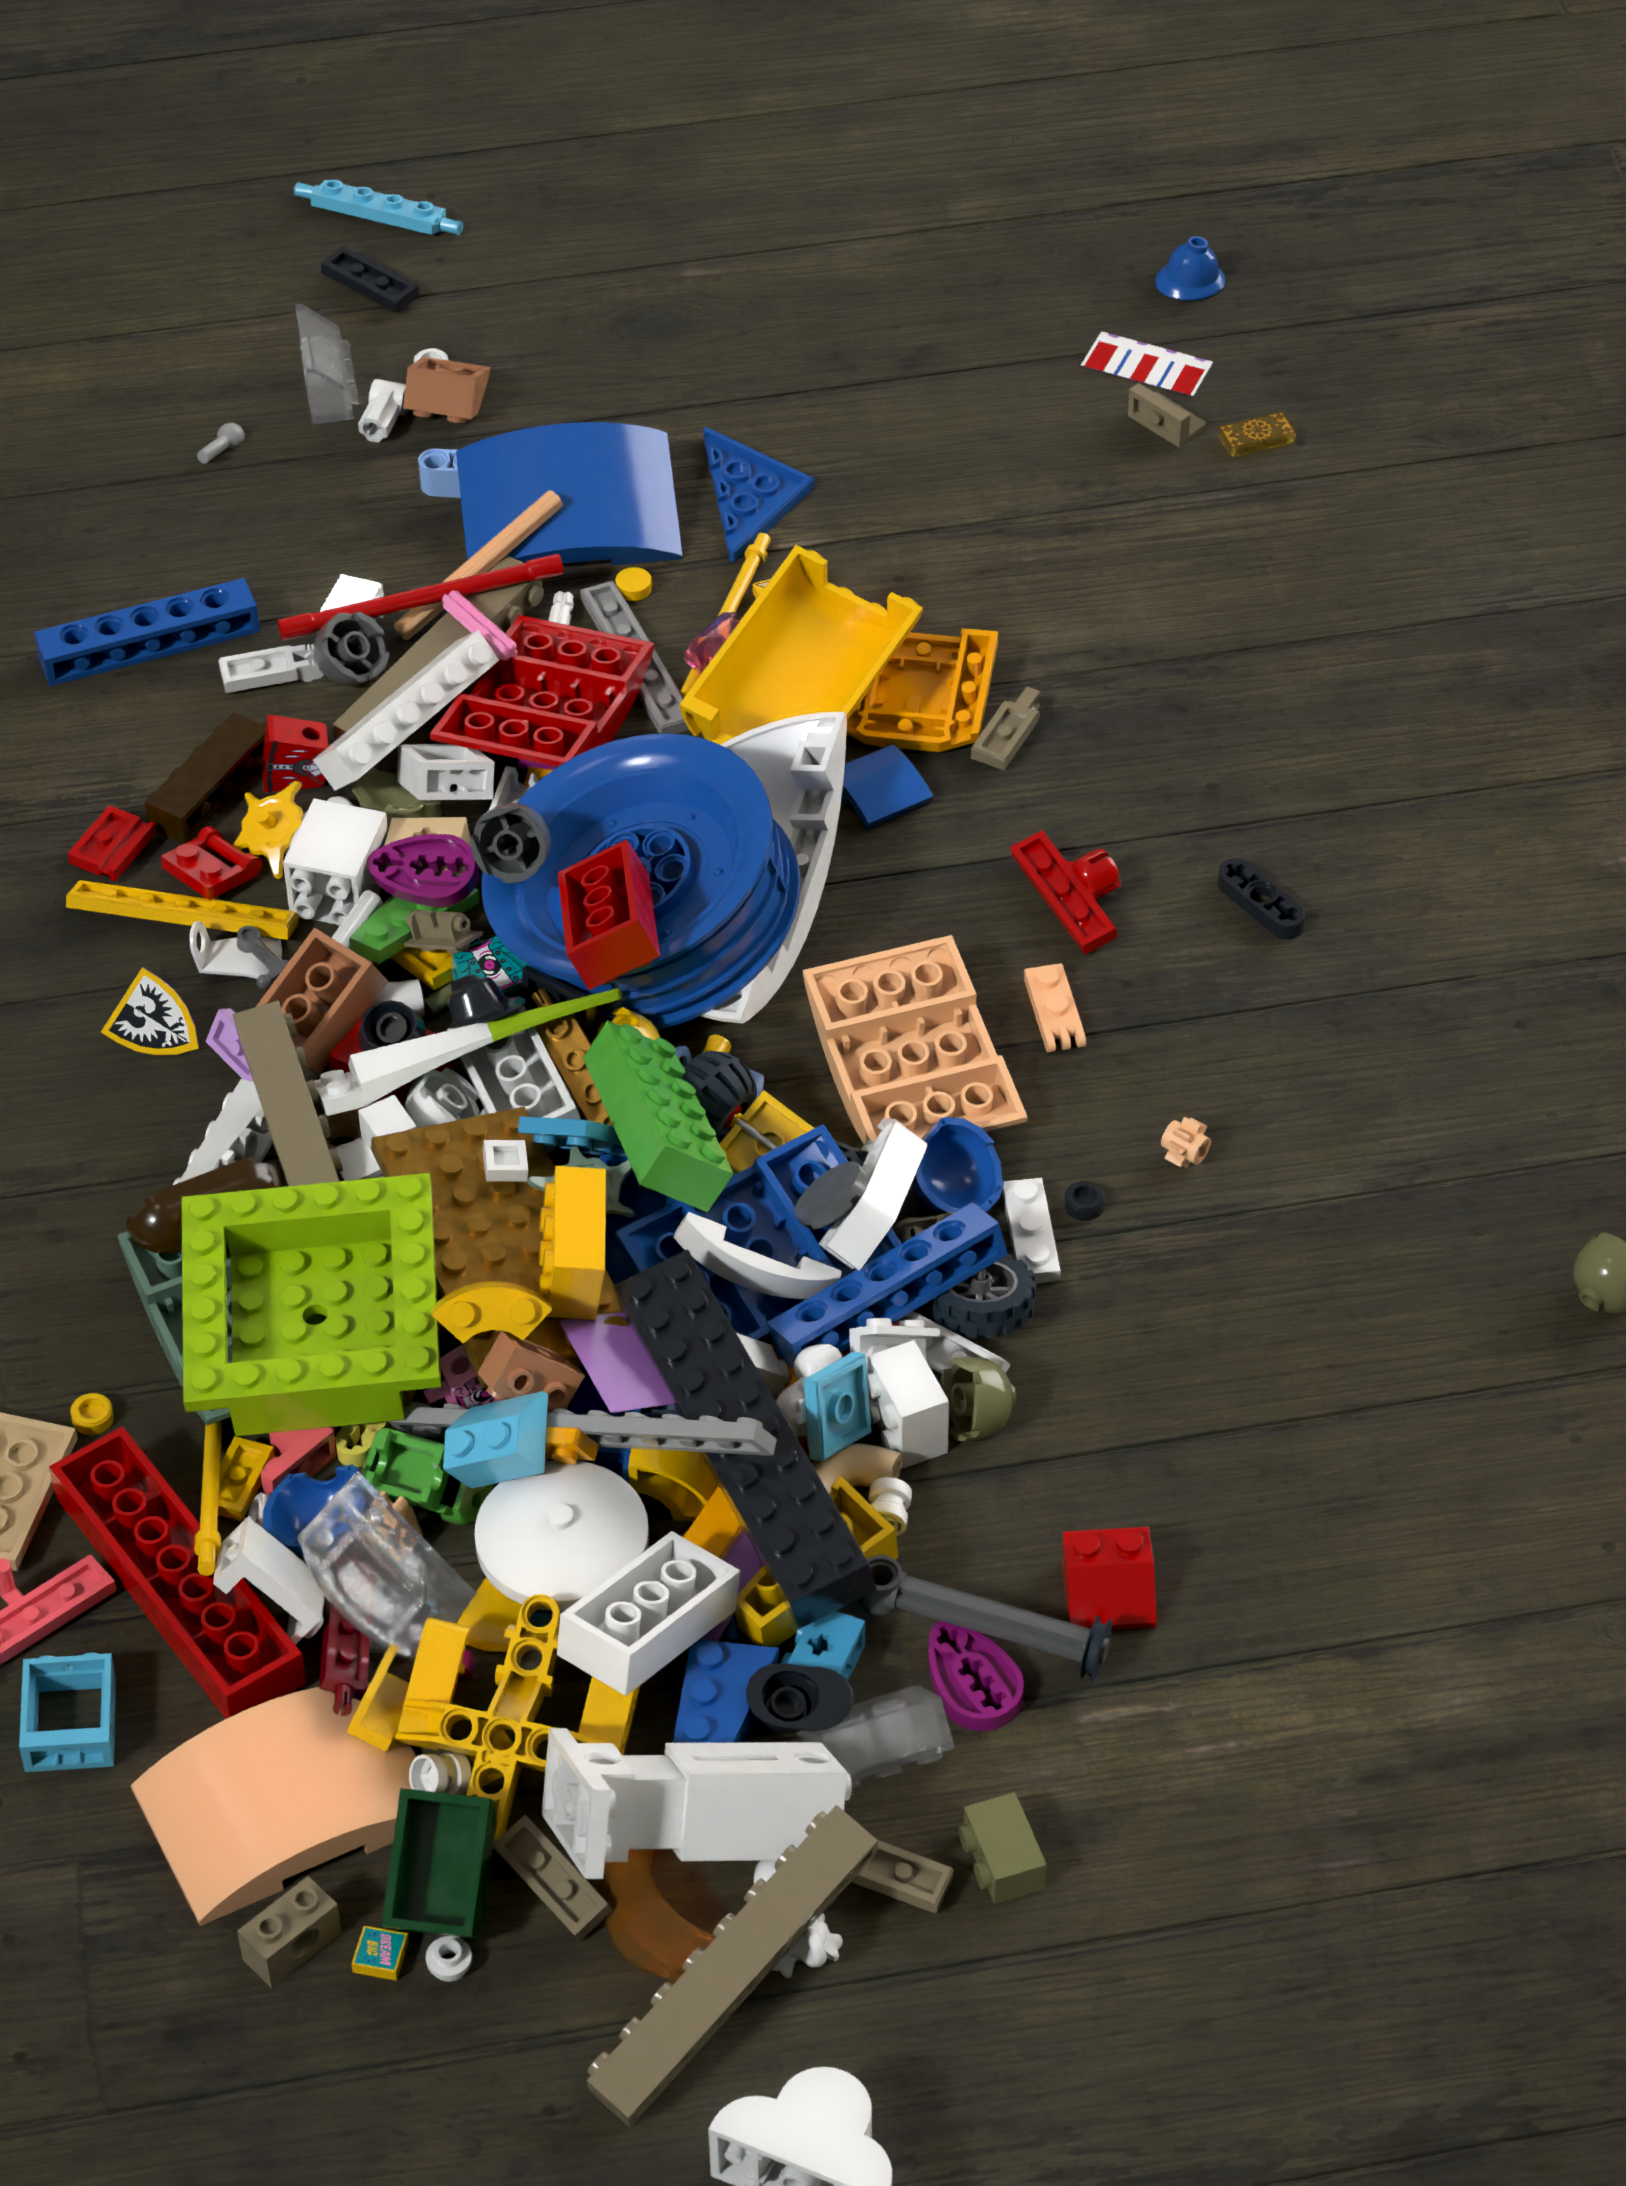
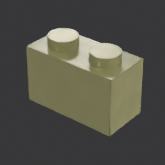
M1009 1793L965 1806L964 1825L958 1828L960 1841L966 1853H973L977 1862L974 1863V1872L979 1887L982 1890L988 1888L994 1905L1045 1890L1047 1864L1016 1793Z

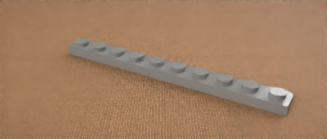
M409 1402L408 1406H404L405 1420L387 1422L403 1433L421 1438L445 1439V1430L468 1409L450 1403L444 1404L443 1408H432L424 1403ZM552 1409L551 1413H547V1427L578 1428L599 1444V1447L773 1456L777 1441L775 1437L762 1427L763 1424L760 1421L746 1417L738 1418L737 1422H724L713 1416H700L699 1420H686L678 1415L663 1414L660 1419L649 1418L636 1412H626L624 1417H618L597 1410L588 1411L587 1415H576L564 1409Z

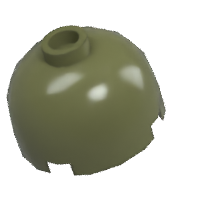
M1600 1233L1596 1238L1594 1235L1581 1248L1575 1258L1573 1266L1574 1282L1579 1291L1580 1300L1589 1309L1594 1311L1600 1310L1610 1314L1626 1313V1242L1608 1233Z
M952 1358L949 1362L953 1363L952 1368L944 1369L940 1386L949 1400V1414L955 1427H948V1432L956 1441H976L990 1438L1004 1428L1009 1420L1012 1408L1016 1404V1390L1010 1383L1006 1373L996 1363L984 1358Z

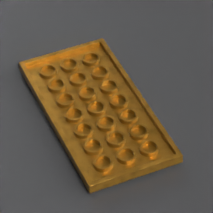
M525 1106L372 1137L371 1151L384 1177L430 1173L432 1182L436 1285L441 1299L461 1287L487 1281L517 1284L538 1294L540 1274H543L542 1266H539L540 1242L544 1241L543 1232H540L541 1207H544V1192L531 1187L527 1181H486L483 1159L484 1140H525L528 1162L527 1179L531 1176H554L555 1166L545 1146L533 1143L534 1136L518 1133L520 1116L530 1117ZM606 1269L597 1315L622 1312L613 1289V1283ZM610 1316L603 1323L628 1327V1322L620 1316ZM545 1317L526 1337L528 1341L560 1353L568 1359H572L578 1367L584 1366L559 1323V1320L571 1318ZM498 1330L477 1333L462 1343L482 1388L488 1386L477 1373L501 1332Z

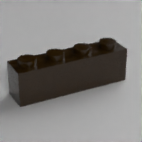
M235 712L223 723L217 725L214 732L200 746L193 750L191 756L179 768L174 769L169 778L148 796L145 802L148 823L150 821L155 823L156 832L181 844L189 842L262 767L266 726Z

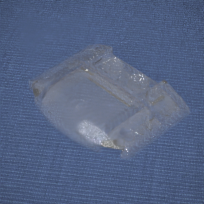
M358 1471L352 1475L297 1535L305 1562L313 1579L338 1613L370 1640L388 1649L390 1644L399 1647L396 1653L409 1656L413 1660L416 1658L426 1620L430 1617L454 1623L478 1595Z

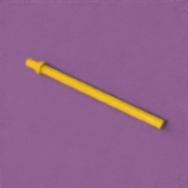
M759 533L754 543L747 547L745 562L680 691L683 698L713 659L758 566L764 563L767 557L766 549L771 541L768 534Z

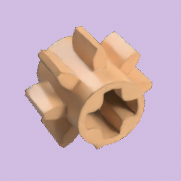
M1184 1117L1182 1123L1177 1120L1172 1121L1164 1131L1161 1139V1146L1169 1150L1165 1159L1179 1167L1184 1166L1186 1168L1190 1162L1195 1165L1201 1163L1211 1145V1139L1203 1135L1207 1126L1193 1118L1188 1119Z

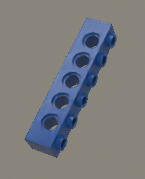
M245 578L35 631L34 636L42 669L49 686H54L260 632L257 605Z
M972 1202L864 1265L860 1270L852 1272L767 1322L777 1355L794 1369L796 1357L807 1347L818 1344H830L838 1348L840 1353L850 1348V1329L865 1327L866 1319L890 1318L892 1324L1007 1256L1008 1253L999 1223Z

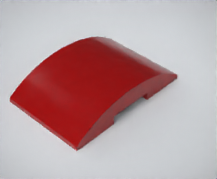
M519 615L505 633L517 644L516 656L511 657L508 661L499 658V661L487 670L469 695L462 693L458 695L430 733V740L558 767L579 754L613 740L625 721L643 683L653 654L654 643Z

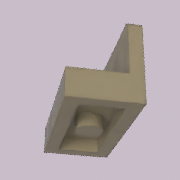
M1140 383L1129 389L1128 416L1180 448L1206 429V422L1162 394L1153 392Z

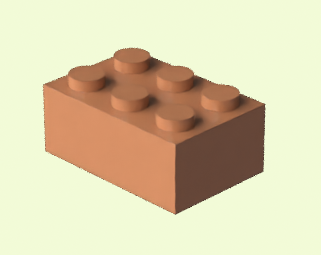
M314 927L256 1007L279 1000L283 1014L291 1012L298 1034L291 1037L294 1048L302 1046L309 1070L320 1076L329 1064V1053L362 1018L389 981L370 961Z

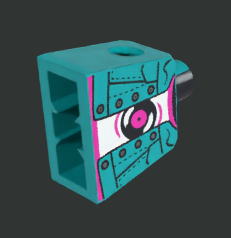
M497 936L483 942L477 938L470 942V947L467 950L455 953L452 956L453 981L466 975H475L480 978L490 977L507 998L518 996L521 998L522 969L528 964L512 954Z

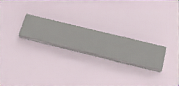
M614 580L580 590V599L600 632L650 642ZM654 649L637 697L659 734H676L689 730L684 722L679 706L683 696Z

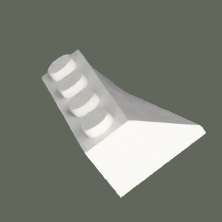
M240 1079L233 1093L229 1092L226 1095L221 1113L216 1121L212 1120L209 1123L203 1143L199 1149L193 1150L186 1171L181 1178H177L174 1181L173 1185L244 1158L255 1157L257 1163L262 1162L273 1144V1140L254 1082Z

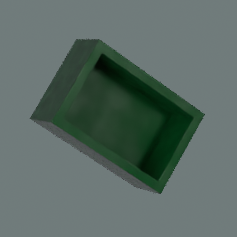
M400 1788L382 1927L391 1930L481 1940L499 1807L498 1802L490 1798Z

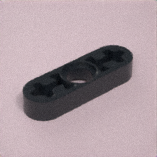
M1233 858L1221 863L1218 871V887L1226 896L1276 937L1294 939L1301 935L1304 929L1305 912L1297 902L1245 860ZM1262 894L1268 896L1271 900L1266 903H1258L1253 901L1251 897Z

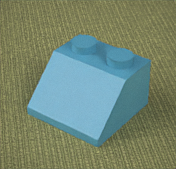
M541 1391L468 1409L445 1430L443 1470L471 1489L544 1473L548 1394Z

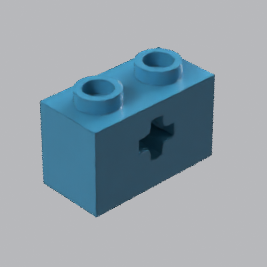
M834 1611L798 1629L795 1639L797 1645L793 1653L787 1652L784 1655L781 1663L835 1670L848 1681L865 1647V1620Z

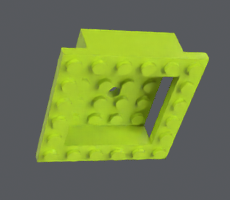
M430 1173L182 1197L183 1403L186 1412L229 1408L235 1435L244 1436L405 1420L403 1391L441 1387L438 1321L431 1315V1308L437 1303ZM226 1238L231 1255L232 1363H228ZM315 1314H322L327 1317L324 1322L318 1325L306 1323V1320Z

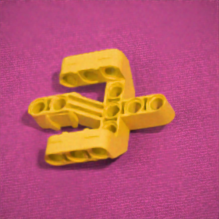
M536 1594L527 1598L520 1608L517 1624H509L506 1628L504 1637L510 1639L504 1665L497 1664L495 1683L499 1686L487 1712L452 1704L459 1674H464L465 1665L462 1660L467 1644L468 1632L472 1627L429 1617L422 1631L403 1704L404 1708L400 1717L398 1731L395 1735L396 1741L440 1752L443 1749L476 1757L466 1796L490 1798L499 1803L494 1843L506 1832L521 1768L541 1772L546 1771V1760H541L537 1757V1748L542 1741L548 1739L549 1728H555L533 1723L544 1697H552L554 1689V1677L552 1674L557 1658L560 1614L562 1613L557 1603L551 1597L544 1594ZM537 1609H551L553 1611V1618L547 1626L535 1627L531 1625V1617ZM531 1650L541 1652L542 1661L536 1669L524 1670L520 1667V1660L526 1652ZM592 1676L579 1732L569 1731L576 1742L613 1743L619 1752L624 1755L640 1686L625 1696ZM459 1720L471 1721L472 1731L466 1739L461 1741L451 1739L450 1730L453 1724ZM504 1729L514 1731L515 1742L509 1749L497 1750L494 1748L493 1741L499 1731ZM492 1773L502 1774L505 1778L503 1788L495 1794L484 1793L482 1789L484 1779Z

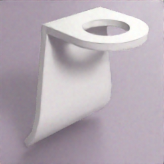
M195 921L192 924L190 930V949L199 973L246 976L255 979L260 975L268 974L269 970L256 956L238 949L237 937L211 941L205 925L201 921ZM198 931H199L200 936H201V950H200V952H199V950H198V948H197V933H198ZM261 936L260 940L281 959V939Z

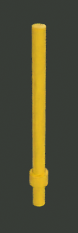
M221 1421L210 1425L205 1424L200 1530L195 1535L194 1551L198 1556V1572L204 1576L214 1573L216 1557L221 1550V1536L217 1531L222 1441Z

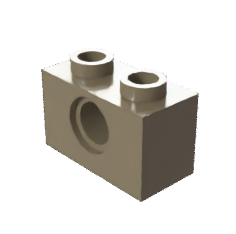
M307 1876L237 1931L242 1960L266 1984L273 1988L342 1934L338 1904Z

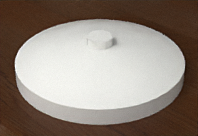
M547 1461L545 1462L544 1473L500 1482L489 1493L480 1507L475 1523L476 1554L487 1579L495 1588L510 1599L523 1604L530 1596L544 1594L551 1597L561 1611H565L648 1549V1517L637 1492L628 1482L614 1472L583 1461H577L574 1465ZM540 1608L541 1610H549V1611H552L551 1609H548V1608Z

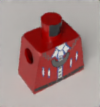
M267 715L262 758L264 792L282 791L294 781L301 782V789L317 788L325 784L324 775L313 761L314 758L331 745L328 744L327 726L324 723Z

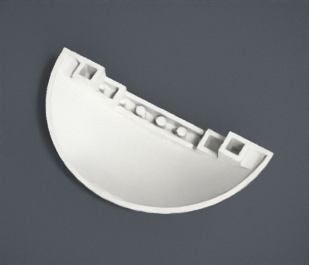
M821 712L775 721L749 730L721 744V746L742 758L754 770L761 781L769 799L772 818L782 827L797 856L801 887L796 915L789 933L768 965L740 992L716 1008L700 1015L701 1017L742 1024L751 1019L780 988L802 949L820 902L835 842L845 769L847 715L845 712Z

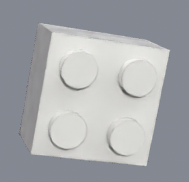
M912 1340L869 1355L867 1377L871 1424L877 1423L881 1431L880 1436L883 1447L903 1454L901 1469L948 1453L949 1400L916 1342Z

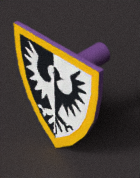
M142 967L101 1033L134 1051L152 1055H177L199 1049L196 1027L186 1004L171 986L154 973Z

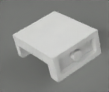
M247 1517L221 1543L213 1584L227 1594L243 1577L248 1579L290 1613L287 1635L296 1645L303 1637L306 1639L311 1638L323 1624L324 1618H322L323 1606L326 1602L324 1598L326 1579L251 1518Z

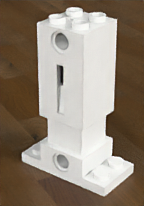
M549 1728L542 1816L585 1879H603L605 1862H628L629 1849H672L680 1861L777 1860L790 1845H794L797 1848L808 1836L805 1832L807 1826L821 1811L828 1814L835 1805L844 1811L845 1800H849L851 1797L852 1782L849 1773L822 1742L666 1743L665 1755H622L613 1743H577L567 1728Z

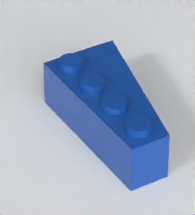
M697 1640L692 1644L689 1649L673 1743H748V1737L756 1720L759 1721V1718L752 1713L747 1703L746 1688L751 1676L757 1670L772 1663H779V1648L708 1640Z

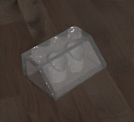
M295 304L300 353L312 424L354 419L352 405L359 404L356 383L349 384L350 382H355L352 361L345 362L351 360L348 339L341 340L338 325L303 304Z
M918 1684L852 1705L847 1717L840 1724L827 1730H802L797 1732L801 1742H822L849 1773L852 1788L860 1785L859 1779L874 1774L877 1778L889 1777L901 1772L902 1765L917 1761L918 1764L938 1761L943 1758L942 1752L955 1748L941 1697Z

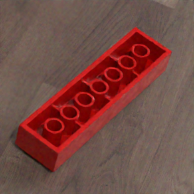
M123 1426L49 1466L56 1499L225 1719L272 1699L288 1695L307 1684L302 1653L245 1580L242 1578L225 1594L213 1584L215 1571L209 1576L201 1575L198 1572V1556L194 1551L195 1535L200 1530V1523Z

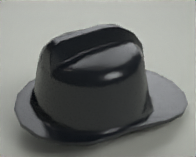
M466 975L451 983L452 993L448 996L447 1003L453 1023L448 1028L495 1020L524 1006L526 1000L520 997L507 998L490 977L480 978L475 975Z
M772 1663L757 1670L751 1676L746 1688L747 1703L752 1713L773 1731L782 1734H795L803 1730H827L840 1724L849 1714L853 1704L852 1688L846 1678L835 1670L823 1667Z

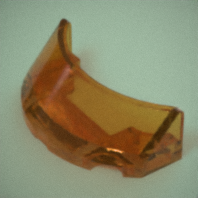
M629 1849L628 1862H605L604 1875L603 1879H599L598 1893L611 1906L613 1911L602 1921L604 1926H607L615 1947L633 1966L643 1973L649 1970L667 1978L673 1985L685 1972L682 1969V1965L689 1955L698 1947L705 1950L716 1936L686 1921L662 1897L651 1876L653 1874L652 1856L655 1850L658 1853L662 1849Z

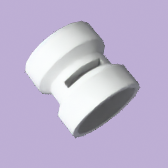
M879 1478L873 1481L870 1486V1505L896 1529V1536L903 1534L907 1526L908 1514L906 1510L911 1503L912 1489L907 1483L897 1478Z
M457 1752L444 1753L440 1756L435 1754L417 1756L412 1761L409 1769L410 1787L413 1790L464 1795L468 1790L472 1774L471 1766L467 1758Z

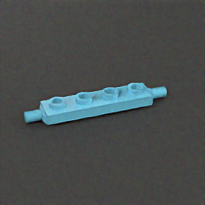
M324 180L320 185L316 186L297 182L294 188V195L311 199V206L430 235L442 231L460 235L463 229L462 221L446 218V209L436 207L430 202L411 201L403 199L402 196L397 194L386 195L374 192L368 187L357 188L345 185L338 180Z

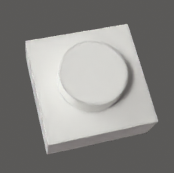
M484 1140L483 1159L486 1181H527L528 1162L525 1140Z

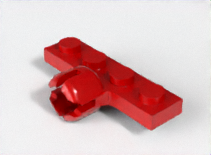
M1043 830L1010 847L1012 858L1084 955L1118 938L1116 927L1096 902L1098 899L1117 890L1121 885V879L1118 878L1119 870L1111 857L1104 858L1109 855L1106 850L1095 849L1076 859V861L1068 862L1062 857Z

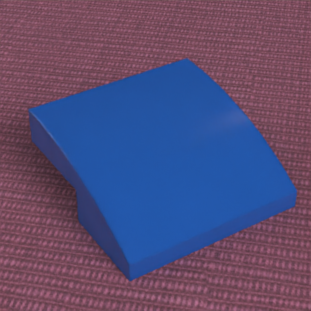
M894 744L845 764L841 798L845 805L852 804L866 830L926 805L933 798V794L916 768Z

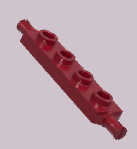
M356 1541L351 1542L344 1548L345 1557H334L328 1569L319 1689L334 1693L333 1712L338 1715L341 1710L340 1716H347L352 1712V1699L361 1701L367 1690L375 1569L362 1562L363 1545L358 1542L355 1547Z

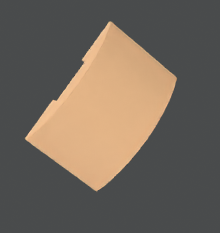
M952 935L803 970V978L812 1014L831 1074L849 1118L863 1144L867 1140H876L882 1132L877 1126L883 1118L896 1119L921 1139L937 1121L944 1117L964 1118L981 1127L985 1132L1027 1122L1028 1116L1002 1055L997 1056L976 1006L977 994Z
M315 1687L259 1704L204 1730L150 1767L131 1784V1788L199 1925L202 1926L283 1891L282 1880L361 1846H363L366 1854L393 1843L400 1788L411 1789L409 1769L412 1761L416 1758L411 1746L397 1742L394 1735L387 1751L384 1752L346 1733L361 1701L352 1699V1712L347 1716H340L341 1710L338 1715L333 1712L334 1693Z

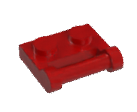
M212 826L204 827L199 832L197 838L161 855L162 868L208 900L254 878L262 869V860L252 853L245 854L223 839L221 833ZM214 850L236 866L229 867L209 852Z

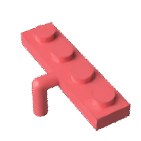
M91 1554L25 1596L15 1586L9 1560L0 1559V1596L9 1605L0 1611V1665L117 1591L115 1580Z

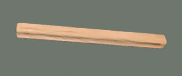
M552 490L547 491L443 582L488 572L562 507L563 504L559 496ZM444 602L410 609L394 623L393 627L396 633L405 641L409 640L444 610Z

